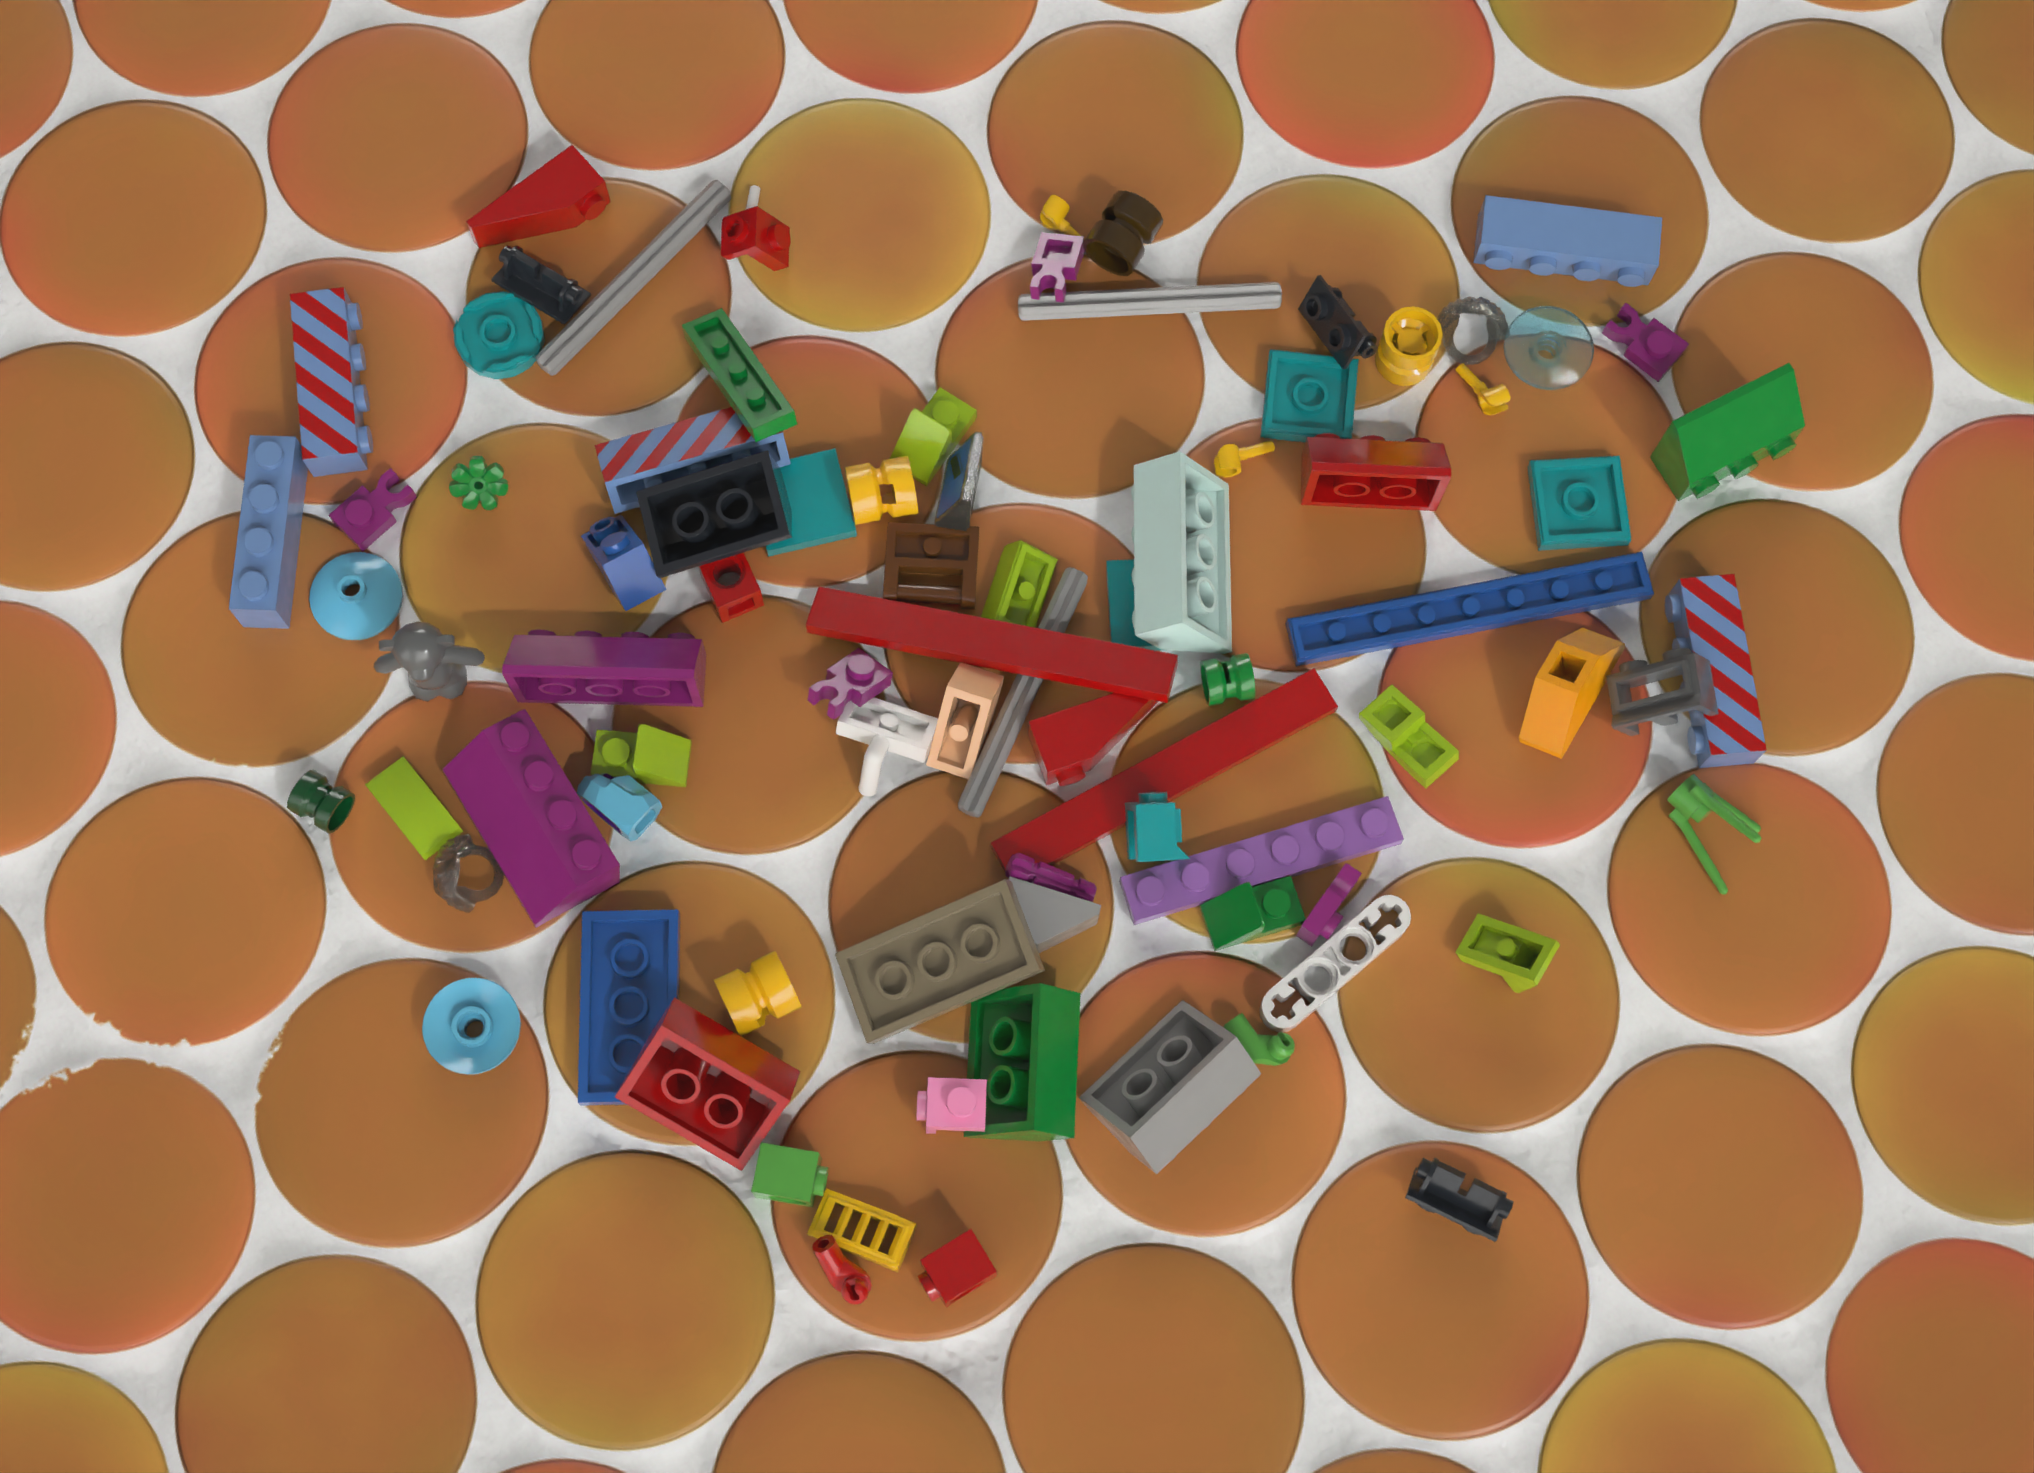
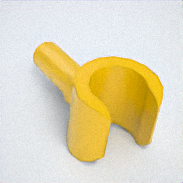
M1051 195L1040 213L1041 224L1050 230L1058 229L1062 234L1081 236L1064 219L1070 211L1069 205L1062 198Z
M1464 363L1456 368L1455 371L1478 395L1480 409L1485 415H1495L1508 410L1506 402H1509L1511 397L1504 384L1488 389L1485 383Z
M1270 440L1241 448L1234 444L1223 445L1218 451V455L1214 458L1216 475L1224 478L1238 475L1242 470L1241 460H1247L1248 458L1274 451L1273 441Z

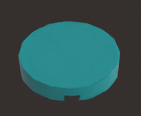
M501 291L485 293L470 301L464 307V313L460 316L459 321L456 320L453 332L457 352L468 368L480 376L503 379L515 377L528 370L535 363L536 355L543 349L545 336L542 320L534 306L515 297L512 293Z

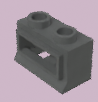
M1678 648L1664 652L1662 654L1663 661L1648 665L1645 660H1633L1619 665V673L1606 676L1613 715L1612 728L1629 736L1640 734L1639 723L1652 721L1663 726L1676 724L1678 722V713L1695 709L1708 716L1717 715L1718 708L1710 660L1694 652L1691 653V650L1688 648ZM1679 675L1684 676L1685 688L1632 702L1630 688Z

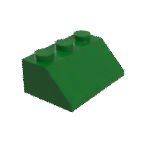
M1787 363L1671 422L1650 458L1678 501L1694 494L1696 499L1701 498L1715 490L1720 485V480L1730 475L1734 479L1741 478L1758 466L1757 461L1769 455L1773 460L1778 459L1796 447L1795 439L1805 427L1793 367L1790 363Z
M1037 983L1004 988L971 1002L967 1079H987L985 1132L964 1131V1137L1021 1141H1049L1074 1138L1081 993Z

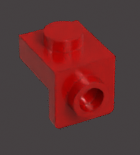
M758 206L723 217L721 228L722 257L731 260L747 254L773 271L789 267V247L791 244L789 226Z

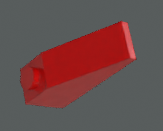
M571 145L468 219L466 223L474 243L479 248L576 228L586 220L597 218L611 201L605 180L580 152Z
M1111 693L1029 721L1028 737L1046 786L1056 782L1059 783V786H1067L1085 778V772L1091 771L1159 701Z

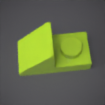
M939 387L922 412L916 408L912 410L890 459L908 456L913 478L927 486L976 420L977 410Z
M639 724L637 733L597 729L591 776L594 774H607L611 777L629 775L642 784L686 787L692 742L690 739L646 724Z
M1478 913L1455 953L1464 963L1502 976L1514 992L1520 993L1538 985L1560 944L1555 939Z

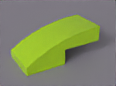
M1390 685L1359 713V719L1377 741L1425 789L1459 760V750L1426 723L1425 713L1393 685Z
M404 756L365 784L424 860H427L463 832Z

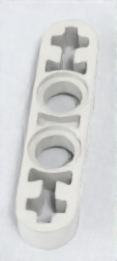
M1384 895L1368 905L1266 993L1259 1009L1260 1018L1269 1029L1276 1032H1288L1299 1025L1403 935L1411 920L1410 909L1406 902L1397 896ZM1381 908L1386 913L1393 909L1399 915L1395 920L1398 927L1395 929L1391 924L1383 927L1375 936L1377 940L1382 942L1380 945H1377L1374 937L1368 930L1377 923L1381 916L1378 909ZM1361 922H1364L1365 925H1366V927H1367V929L1364 928L1363 926L1359 925V924H1360ZM1347 936L1360 938L1366 946L1364 958L1352 961L1344 957L1340 951L1341 940ZM1312 966L1323 967L1330 974V986L1323 991L1312 990L1305 982V971ZM1294 982L1300 995L1312 1003L1306 1006L1303 998H1300L1289 1011L1293 1018L1288 1020L1287 1017L1282 1015L1276 1019L1271 1014L1275 1007L1272 1000L1276 998L1281 1003L1285 1002L1295 992V989L1288 985Z

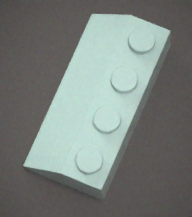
M1180 451L1134 465V484L1131 488L1134 502V526L1132 527L1131 535L1134 543L1132 582L1134 585L1135 610L1132 614V623L1135 635L1161 650L1220 654L1232 652L1229 484Z

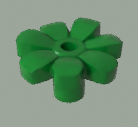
M471 456L469 467L460 463L453 467L451 476L454 480L450 482L449 490L454 497L463 496L462 506L466 509H476L479 501H481L485 510H492L498 506V497L496 495H506L509 485L508 481L503 478L504 469L500 464L495 462L487 465L483 456Z

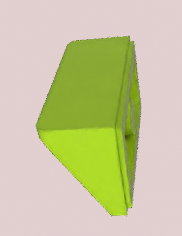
M1022 540L1004 546L981 617L1036 628L1058 559Z

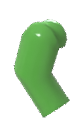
M1243 1013L1234 1017L1223 1026V1028L1238 1038L1256 1064L1278 1066L1286 1063L1294 1053L1295 1042L1290 1035L1284 1032H1279L1277 1036L1257 1034Z

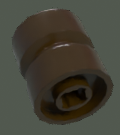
M1118 191L1113 195L1102 212L1103 220L1095 223L1084 240L1083 248L1091 260L1101 268L1119 276H1129L1133 273L1144 255L1145 248L1143 243H1152L1163 225V218L1157 208L1145 198L1129 191Z

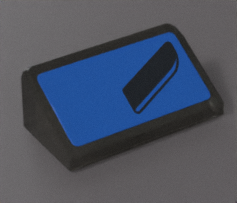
M981 432L972 434L947 459L934 521L937 527L967 531V528L970 527L982 466L984 436H982Z

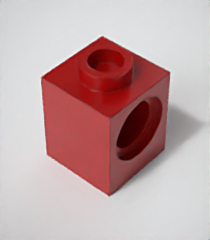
M744 552L698 566L702 580L722 623L764 606L760 587ZM733 572L740 575L739 580L729 586H724L717 582L720 576L725 573Z
M969 1229L920 1259L924 1272L917 1277L932 1302L941 1298L944 1305L948 1307L995 1278L997 1270L973 1230Z

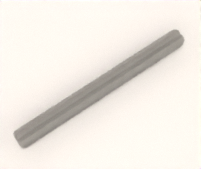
M718 180L711 181L536 355V361L541 369L551 376L556 375L730 201L729 189Z
M1278 282L1074 291L1066 292L1064 302H1056L1055 292L1041 293L1040 300L1031 299V294H1021L1018 297V315L1021 320L1027 321L1277 309L1281 306L1282 289Z
M1072 567L1065 569L1038 628L1065 633L1087 585L1088 576L1084 572ZM1021 674L1016 675L959 799L958 809L963 813L976 818L982 815L1043 679Z

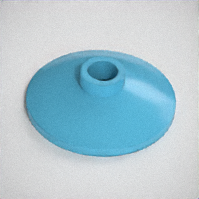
M352 552L332 559L320 569L311 585L309 601L314 618L326 632L345 640H363L381 633L395 620L402 605L403 589L398 574L387 561L371 553ZM354 584L360 585V590L356 595H345V590L349 586Z
M483 978L460 979L442 988L430 1001L423 1018V1039L431 1056L444 1068L459 1074H480L494 1069L512 1053L519 1039L521 1019L514 999L499 984ZM474 1021L482 1022V1033L477 1037H469L467 1035L469 1024Z

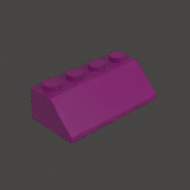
M531 630L528 632V635H514L502 667V675L517 702L704 706L706 651L702 639H695V636L687 633H672L667 638H649L647 634L641 632H625L621 634V637H603L602 634L595 631H578L574 636H556L554 632L548 630Z
M526 709L482 730L443 768L444 775L535 928L620 882L619 862Z

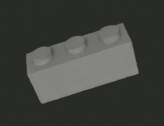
M1182 1000L1090 1086L1079 1099L1130 1154L1154 1173L1158 1174L1203 1129L1208 1127L1226 1107L1241 1095L1261 1075V1072L1234 1034Z

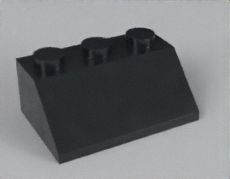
M768 450L636 491L658 578L792 538V510L780 467Z

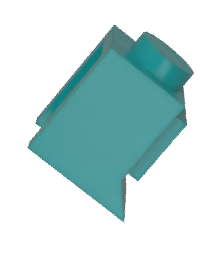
M1167 792L1139 793V802L1125 803L1127 859H1136V862L1190 859L1177 846V842H1182L1181 809L1175 808V802L1167 800Z

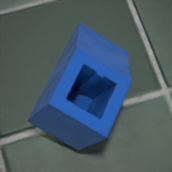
M622 515L615 518H603L595 522L590 527V531L581 535L610 589L625 611L667 590L662 579L656 576L653 561L643 542Z

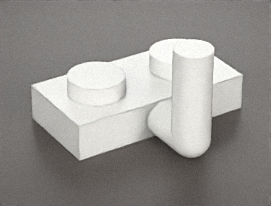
M875 697L861 707L852 701L848 702L838 719L836 734L869 745L864 755L858 787L859 792L864 796L876 794L882 761L887 751L924 763L931 748L938 718Z

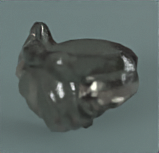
M1469 296L1464 299H1457L1455 302H1449L1437 318L1441 324L1443 345L1447 354L1456 362L1464 363L1465 365L1479 364L1487 360L1494 352L1497 342L1506 340L1509 336L1505 314L1495 303L1483 297L1476 299ZM1460 314L1486 317L1488 342L1486 347L1476 355L1468 356L1462 354L1456 349L1453 335L1458 326Z
M462 834L448 839L440 847L434 859V891L449 906L456 910L470 913L477 902L488 900L497 894L503 885L504 874L489 848L475 845L469 834ZM470 855H479L486 858L494 870V878L491 885L483 890H473L465 886H457L461 858Z

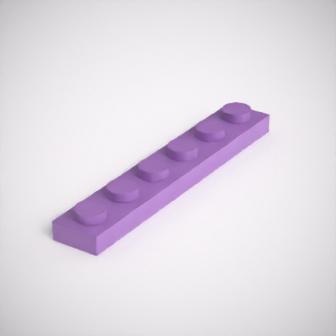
M1386 796L1188 856L1190 859L1175 860L1120 877L1119 882L1133 924L1137 925L1200 906L1246 882H1250L1251 886L1255 887L1288 876L1292 878L1400 845L1404 838L1389 797Z

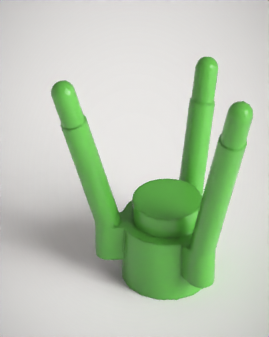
M1693 774L1668 797L1667 801L1675 807L1668 816L1680 827L1719 893L1724 895L1728 892V888L1688 820L1692 818L1695 822L1700 823L1714 811L1755 843L1761 841V836L1758 834L1761 826L1717 795L1707 784L1703 783Z

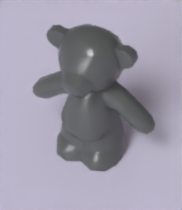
M413 622L399 629L394 634L392 640L379 641L380 651L391 652L380 656L374 663V669L376 672L386 674L403 667L408 671L409 687L416 699L428 702L437 696H441L451 700L462 695L467 685V669L465 665H480L484 662L485 655L477 648L455 645V637L453 635H443L437 627L428 622Z

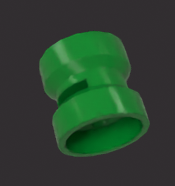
M1248 653L1232 655L1229 661L1220 662L1215 658L1201 660V681L1208 706L1223 704L1226 698L1236 697L1240 701L1255 698V679Z

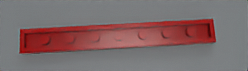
M820 586L817 589L805 624L807 633L959 663L962 662L969 665L1168 703L1178 666V655Z
M1315 668L992 841L990 847L1004 871L1010 857L1016 853L1033 858L1034 863L1039 864V862H1043L1052 866L1126 826L1125 803L1139 802V793L1167 792V800L1172 801L1337 711L1338 705Z

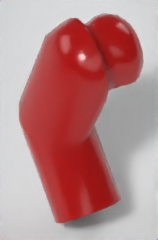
M824 1235L818 1238L813 1243L812 1250L829 1283L833 1288L841 1292L846 1302L854 1305L863 1303L868 1298L872 1287L868 1273L843 1255L836 1239L832 1235Z

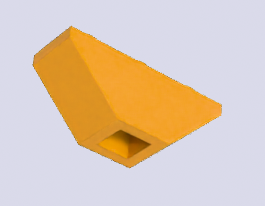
M1581 628L1558 639L1535 677L1519 735L1520 743L1562 759L1606 683V676L1611 674L1622 655L1625 643L1585 628Z

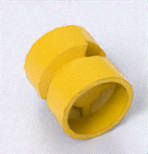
M1415 306L1404 307L1391 314L1385 323L1375 356L1377 369L1384 379L1395 385L1410 386L1426 378L1431 371L1443 336L1441 324L1435 315L1424 308Z
M908 456L882 460L879 468H874L870 463L844 467L855 525L879 521L885 512H888L893 518L918 513L916 491ZM891 484L892 493L881 496L879 485Z
M776 951L752 961L749 972L744 973L737 968L714 979L716 987L740 1036L764 1026L767 1015H772L779 1019L802 1008Z

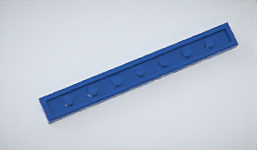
M1637 552L1289 618L1286 621V629L1297 667L1649 600L1654 595L1643 553Z

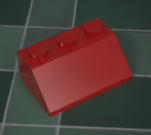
M1331 433L1307 437L1301 460V505L1436 511L1451 479V465L1444 443H1431L1430 440L1421 437L1409 438L1405 441H1386L1385 438L1376 435L1364 436L1360 439H1341L1338 435Z
M674 997L647 1039L618 1089L615 1098L742 1171L790 1102L800 1071Z

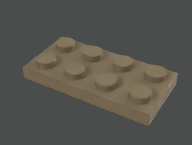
M1007 879L835 953L862 1032L868 1044H875L1045 971L1012 881Z

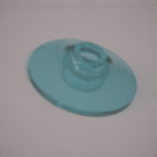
M1539 306L1524 311L1510 324L1504 338V355L1512 372L1526 384L1544 390H1558L1575 384L1586 374L1592 363L1594 344L1588 328L1576 315L1559 307ZM1547 350L1553 358L1546 359L1540 356L1538 351Z

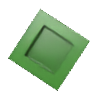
M761 1142L751 1192L755 1198L813 1207L815 1195L824 1196L829 1167L821 1166L822 1158L819 1152Z

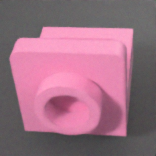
M928 1077L927 1091H918L917 1120L926 1121V1133L936 1134V1130L985 1132L987 1079Z

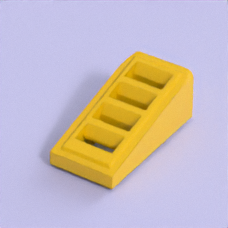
M826 1188L807 1235L815 1239L824 1235H832L840 1249L898 1273L916 1231L917 1224ZM835 1204L844 1207L834 1233H831L824 1229ZM854 1211L861 1214V1218L852 1239L849 1240L844 1238L843 1235ZM873 1219L878 1221L879 1225L870 1246L867 1247L862 1245L861 1242L870 1220ZM890 1226L897 1229L888 1254L880 1252L879 1249Z

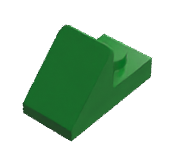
M1291 876L1252 887L1250 882L1243 883L1201 904L1199 907L1214 952L1300 926L1306 920Z

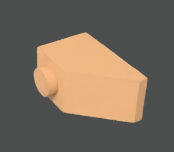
M962 662L959 663L946 687L926 763L927 766L966 779L970 778L990 728L1004 676Z

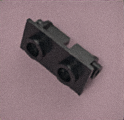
M507 245L502 249L499 261L504 263L503 267L491 279L493 283L564 325L591 297L590 292L578 286V281L575 279L568 280L524 254L523 249L519 246L512 248Z
M1317 275L1298 310L1341 368L1347 369L1354 356H1362V358L1366 359L1376 353L1377 338L1373 333L1368 332L1361 321L1354 320L1355 313L1342 298L1340 289L1332 288L1321 275Z
M1435 1157L1432 1161L1422 1158L1418 1168H1415L1405 1198L1417 1203L1428 1212L1437 1213L1462 1225L1470 1233L1482 1235L1496 1242L1502 1220L1508 1217L1514 1201L1506 1198L1507 1193L1476 1178L1469 1190L1466 1191L1460 1188L1466 1173L1439 1161Z

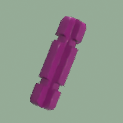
M1016 853L1010 857L1005 870L1007 878L1011 876L1093 902L1097 890L1096 885L1082 878L1074 880V875L1043 862H1039V864L1034 863L1033 858L1021 853Z

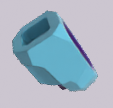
M608 773L594 774L592 776H585L578 785L577 794L579 798L595 814L629 841L637 840L656 820L662 809L660 800L629 775L613 777Z

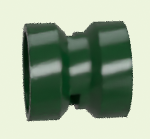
M309 770L293 787L287 801V808L300 817L309 816L313 818L316 827L331 834L338 830L349 816L355 802V795L342 786L333 788L328 783L326 776L316 770Z

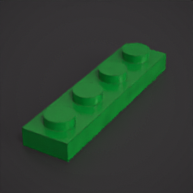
M722 308L682 325L685 339L755 442L797 425L794 409Z

